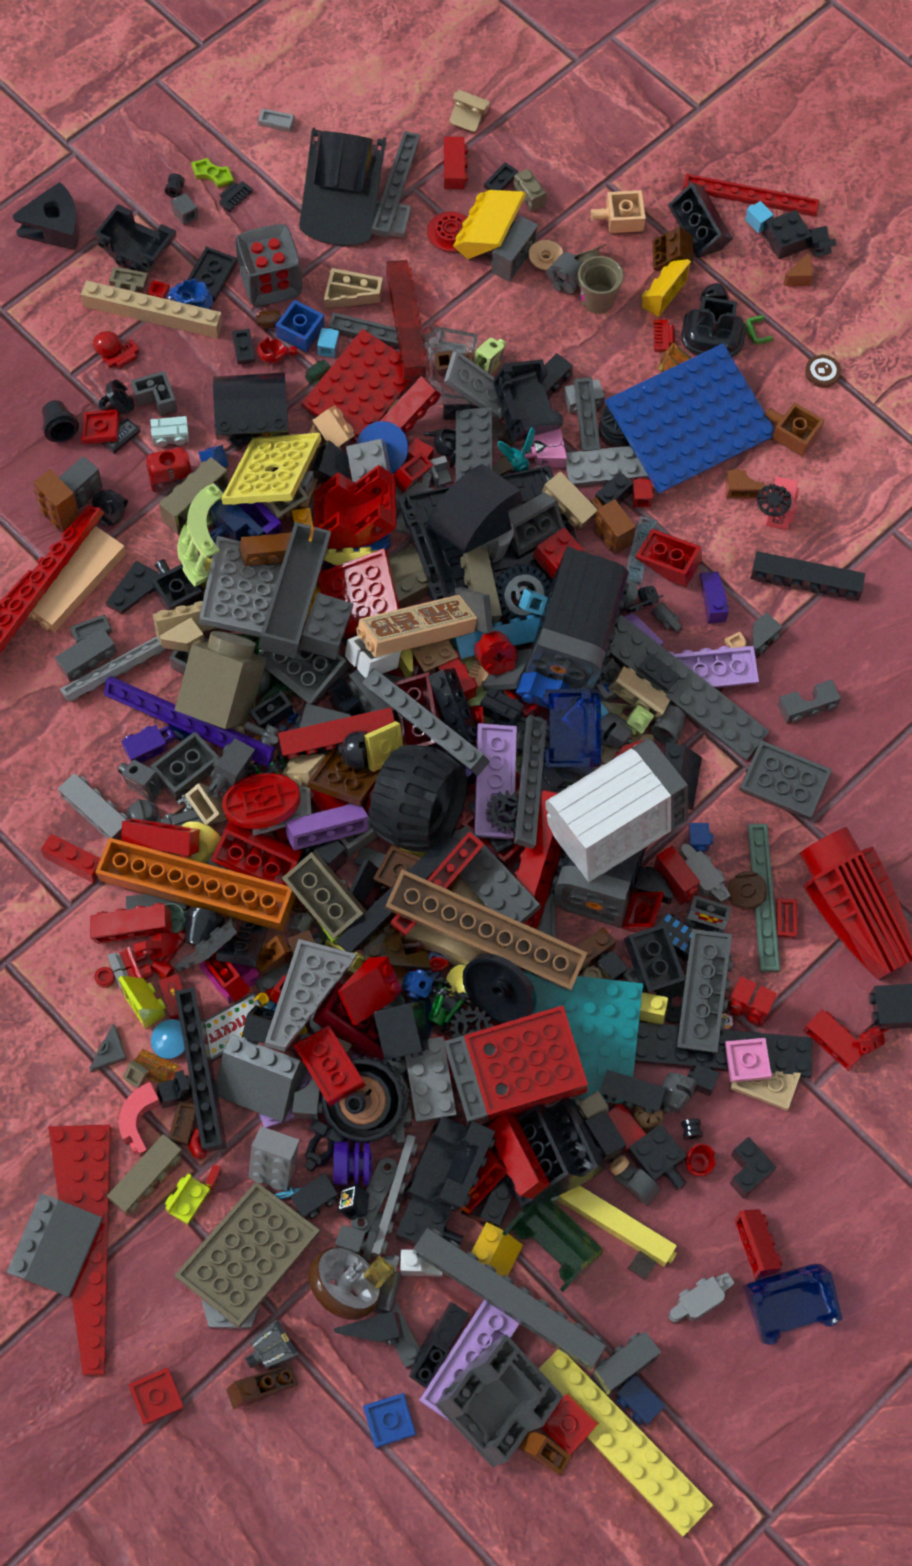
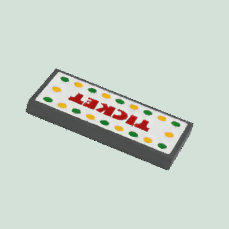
M255 992L205 1019L212 1062L222 1057L231 1034L243 1038L242 1033L247 1014L255 1005H261L259 1000L254 1001L256 997Z

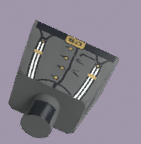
M133 760L129 765L122 763L119 766L118 772L122 774L127 786L152 803L164 790L155 770L136 760Z
M275 1320L252 1340L251 1345L255 1352L245 1357V1360L251 1369L262 1362L268 1371L299 1358L279 1321Z

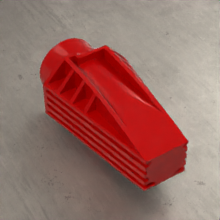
M844 827L816 841L799 853L812 876L803 885L812 902L841 942L877 980L912 961V941L900 903L873 846L860 850L848 827Z

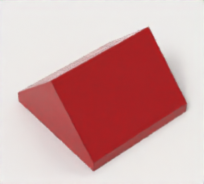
M662 891L632 893L621 928L637 933L654 927L664 893Z

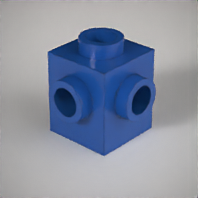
M419 969L416 972L407 971L401 988L402 991L408 993V997L416 1000L419 997L426 998L432 991L433 979L427 977V972Z

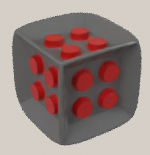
M286 224L260 227L237 235V260L248 299L253 306L289 300L302 293V272L298 253L291 232Z

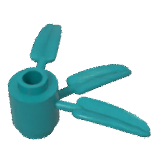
M533 427L530 428L522 451L511 448L502 441H498L500 451L511 463L515 473L529 469L530 462L524 454L530 451L535 436Z

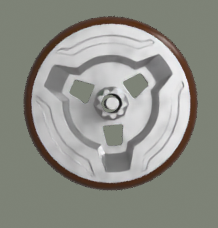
M332 1247L320 1252L312 1261L308 1274L310 1288L317 1301L327 1311L343 1319L356 1320L369 1315L375 1309L381 1295L380 1282L372 1266L362 1256L346 1248ZM354 1290V1292L357 1294V1297L354 1296L350 1291Z

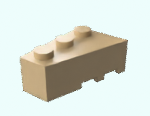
M331 268L324 297L325 309L380 303L384 288L383 278Z

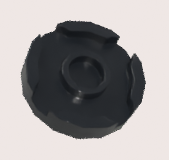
M115 379L106 384L107 394L100 399L98 406L103 411L116 409L121 414H128L134 409V401L132 396L128 397L126 393L127 387L121 381Z
M104 489L94 495L92 506L101 508L104 512L99 520L100 523L105 526L115 525L124 518L125 507L128 504V500L124 496L117 494L111 489Z

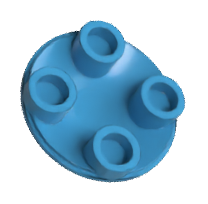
M175 1019L165 1020L159 1023L153 1030L151 1046L159 1057L173 1059L185 1052L180 1021Z

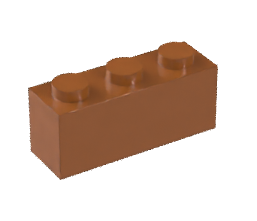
M292 532L241 537L239 552L244 566L282 563Z

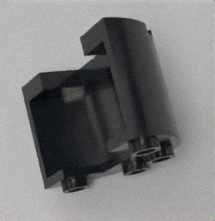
M117 204L95 232L98 246L104 249L115 260L117 265L147 273L154 268L176 238V230L161 224L158 227V232L135 222L132 210Z

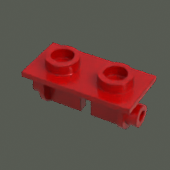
M880 1026L869 1028V1032L861 1033L860 1037L853 1042H859L862 1053L870 1054L885 1044L884 1033L889 1030L888 1028L881 1029Z

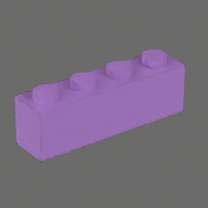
M355 804L286 821V836L293 850L368 831V816L362 805L357 806Z

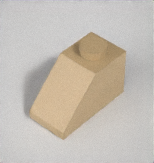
M192 618L187 619L159 636L162 648L190 652L192 644L205 642L203 633Z

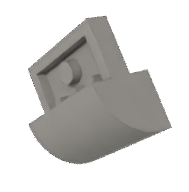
M511 524L512 530L475 549L487 548L492 563L501 560L513 537V524Z

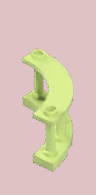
M214 483L203 488L193 499L188 511L187 522L181 530L177 544L178 559L183 565L185 575L194 586L208 580L209 573L204 568L206 559L220 551L208 532V528L213 526L212 516L209 514L210 508L224 494Z

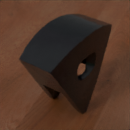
M61 182L13 214V220L22 224L16 231L18 237L76 249L79 240V224L75 204L70 192Z

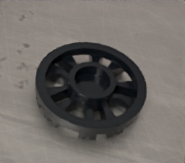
M775 484L766 485L757 496L758 508L764 514L772 517L782 516L787 513L792 502L790 492L784 486L780 487ZM767 504L768 507L764 509L762 505ZM780 507L782 511L777 512L776 508Z

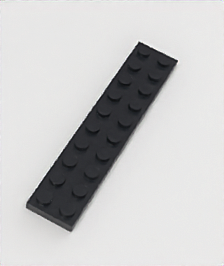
M639 1022L635 1063L695 1068L696 1064H706L712 1070L729 1071L725 1049L726 1041L766 1038L771 1073H775V1071L783 1072V1074L801 1073V1078H811L812 1037L720 1030L718 1052L710 1053L677 1048L680 1026Z

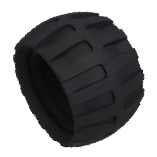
M423 745L399 746L385 760L375 781L369 808L370 825L374 828L373 830L384 840L399 848L414 852H428L447 833L452 835L458 825L467 796L468 776L466 775V768L448 753L434 747Z

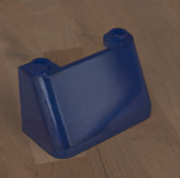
M545 689L542 701L543 705L550 709V748H547L546 752H544L543 762L545 767H599L601 764L600 691L596 689Z
M822 1264L806 1265L756 1280L743 1286L751 1314L763 1344H775L781 1337L780 1333L808 1324L819 1322L825 1324L826 1327H830L843 1320L832 1273Z

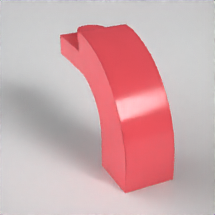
M150 1082L137 1088L129 1095L122 1106L119 1116V1129L124 1143H129L134 1154L139 1153L141 1158L147 1150L138 1133L139 1121L146 1112L161 1105Z

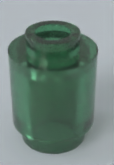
M325 360L316 362L305 371L307 382L317 385L331 366Z

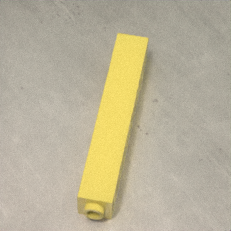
M578 1186L559 1196L558 1202L661 1266L665 1267L667 1262L671 1264L677 1255L674 1251L677 1245L582 1186Z

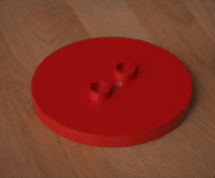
M263 773L249 776L235 783L224 795L222 806L225 817L232 824L247 829H262L282 823L291 817L300 805L301 795L298 785L291 778L275 773Z

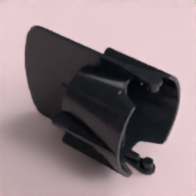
M314 127L312 128L299 221L300 230L304 234L319 241L336 245L362 244L371 239L386 138L378 139L377 144H373V139L347 133L320 131Z

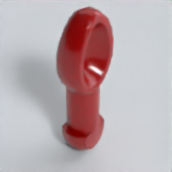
M442 957L432 958L429 961L430 970L432 972H440L447 968L449 962ZM413 968V969H410V971H415V972L417 971V969L422 970V971H426V970H423V969H421V968Z

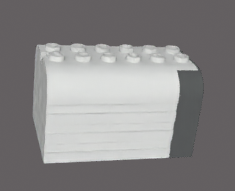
M648 738L545 802L546 810L548 811L547 821L551 832L588 882L604 874L688 821V785L657 745Z

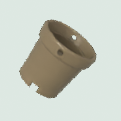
M594 256L585 260L580 266L578 280L581 288V304H584L589 312L601 314L614 306L616 294L620 290L624 279L623 269L618 262L609 257Z

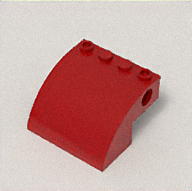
M378 464L354 483L338 472L314 491V529L317 527L331 531L329 549L363 547L380 540L396 529L395 474L390 473Z

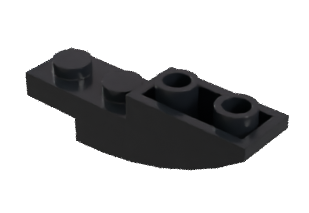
M453 1302L449 1303L441 1318L436 1319L425 1338L409 1375L411 1379L427 1389L449 1354L448 1348L469 1316L468 1312Z

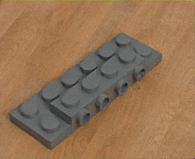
M692 929L677 1048L710 1053L718 1052L720 1030L724 1031L726 1020L722 1018V1011H727L728 999H724L725 991H729L730 979H727V971H732L733 960L729 959L732 934Z

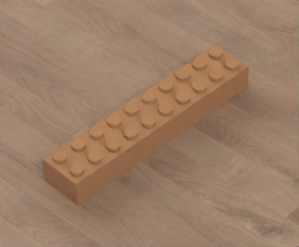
M403 869L384 908L484 954H495L504 957L517 965L522 971L567 991L572 990L587 955V952Z

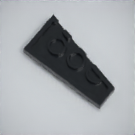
M244 921L240 926V930L237 931L230 941L224 944L223 950L217 952L216 960L256 967L268 927Z

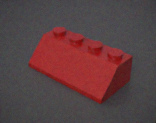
M228 821L210 861L241 874L286 886L287 884L282 877L296 866L301 851L293 850L292 847L264 834L253 835L252 829L238 827Z

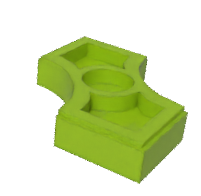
M208 158L191 162L196 179H208L215 183L217 188L231 185L234 182L228 166H216Z

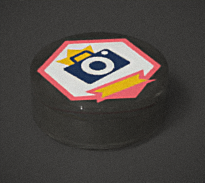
M722 1012V1018L726 1019L724 1030H732L735 1025L734 1016L729 1012Z

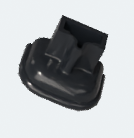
M703 296L700 309H693L684 315L681 340L684 347L691 353L700 355L724 343L731 357L736 356L743 347L747 327L741 317L735 316L738 302Z

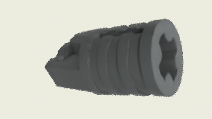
M661 602L653 609L651 614L667 630L671 628L677 634L683 630L682 626L678 623L679 617L664 602Z

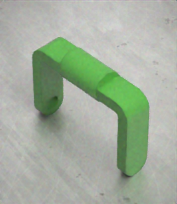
M764 315L747 319L746 329L755 345L773 340L772 336L757 339L751 324L765 320Z

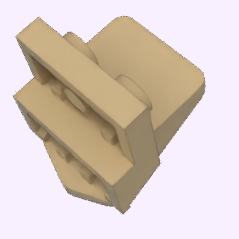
M458 89L453 96L455 106L449 121L452 125L476 132L482 117L486 116L490 107V101Z

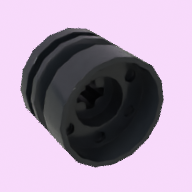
M605 405L601 412L599 436L602 442L612 448L629 446L630 444L608 406Z

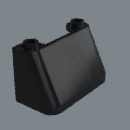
M543 359L503 364L494 378V389L512 442L527 439L531 427L534 428L536 436L559 429L563 425L562 415L558 411H552L543 381L548 374V370L544 365Z

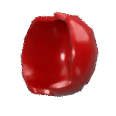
M111 331L100 332L94 337L92 343L94 350L102 357L116 354L121 348V342L117 334Z
M700 1143L693 1146L687 1152L685 1164L690 1174L704 1177L713 1171L716 1165L714 1149L708 1144Z

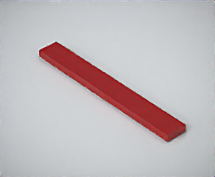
M691 174L685 175L682 189L683 191L693 182L703 186L708 196L754 205L761 201L768 208L788 212L797 210L799 214L814 217L817 216L820 202L819 199Z

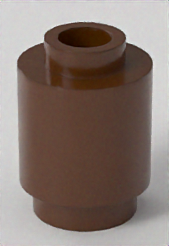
M276 310L259 312V316H256L257 326H261V330L276 328L277 322L282 317L281 312Z

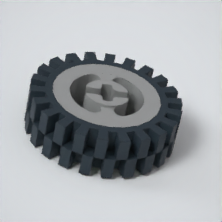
M515 564L514 567L509 566L507 567L508 570H503L500 577L497 576L496 580L498 581L495 586L502 616L509 620L520 618L522 621L526 620L528 615L534 613L524 611L519 606L513 604L511 594L513 598L520 602L522 597L520 592L524 591V588L531 590L518 583L528 581L532 585L533 591L542 593L547 597L550 582L539 569L526 564Z

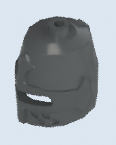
M668 705L664 713L655 719L650 731L665 746L667 742L676 744L684 730L686 716L678 706ZM668 731L673 737L666 735L664 732Z
M610 712L598 723L594 736L610 748L621 749L622 746L632 743L633 739H631L633 730L626 724L627 721Z
M668 1073L661 1086L667 1088L661 1106L662 1110L668 1114L671 1111L680 1113L686 1104L690 1102L697 1087L696 1081L682 1074Z

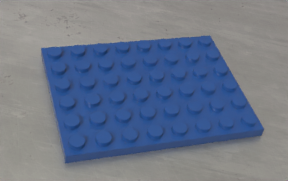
M724 343L605 400L606 405L659 494L773 438L775 430L768 417L765 416V412Z

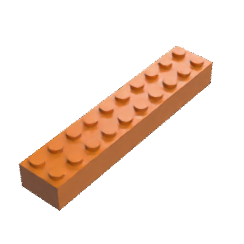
M113 838L108 839L95 872L101 882L195 908L214 911L224 916L282 932L296 898L295 893L289 886Z

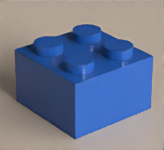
M293 300L276 324V337L307 352L319 336L321 328H325L324 314Z

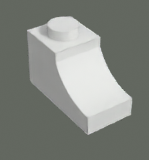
M401 1250L400 1273L402 1276L442 1277L441 1271L415 1255L413 1250Z

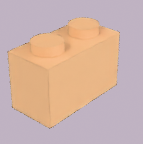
M336 406L327 409L312 420L325 440H330L337 447L342 446L356 436L352 426L345 421L342 411Z

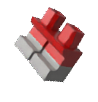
M128 947L125 951L118 954L114 952L107 955L121 991L122 988L118 979L121 976L143 978L144 980L153 976L149 964L140 968L137 966L138 962L146 960V956L142 952L131 951L130 947Z

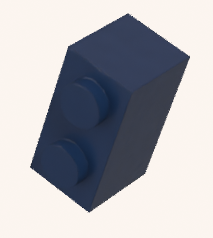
M636 1375L615 1395L618 1405L624 1410L628 1409L633 1414L631 1416L632 1419L640 1426L643 1424L646 1427L665 1407Z

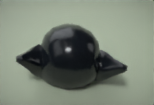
M444 428L424 432V436L435 437L433 444L435 450L441 456H450V467L453 468L456 461V430Z

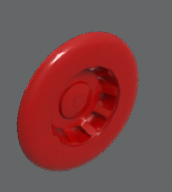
M453 211L436 215L427 227V235L430 242L443 251H458L453 245L456 241V236L463 228V222L468 217Z

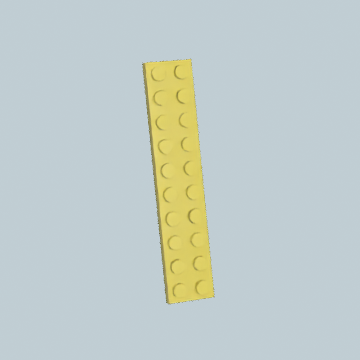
M558 1349L539 1368L563 1397L569 1392L599 1422L587 1439L682 1537L713 1506L568 1355Z

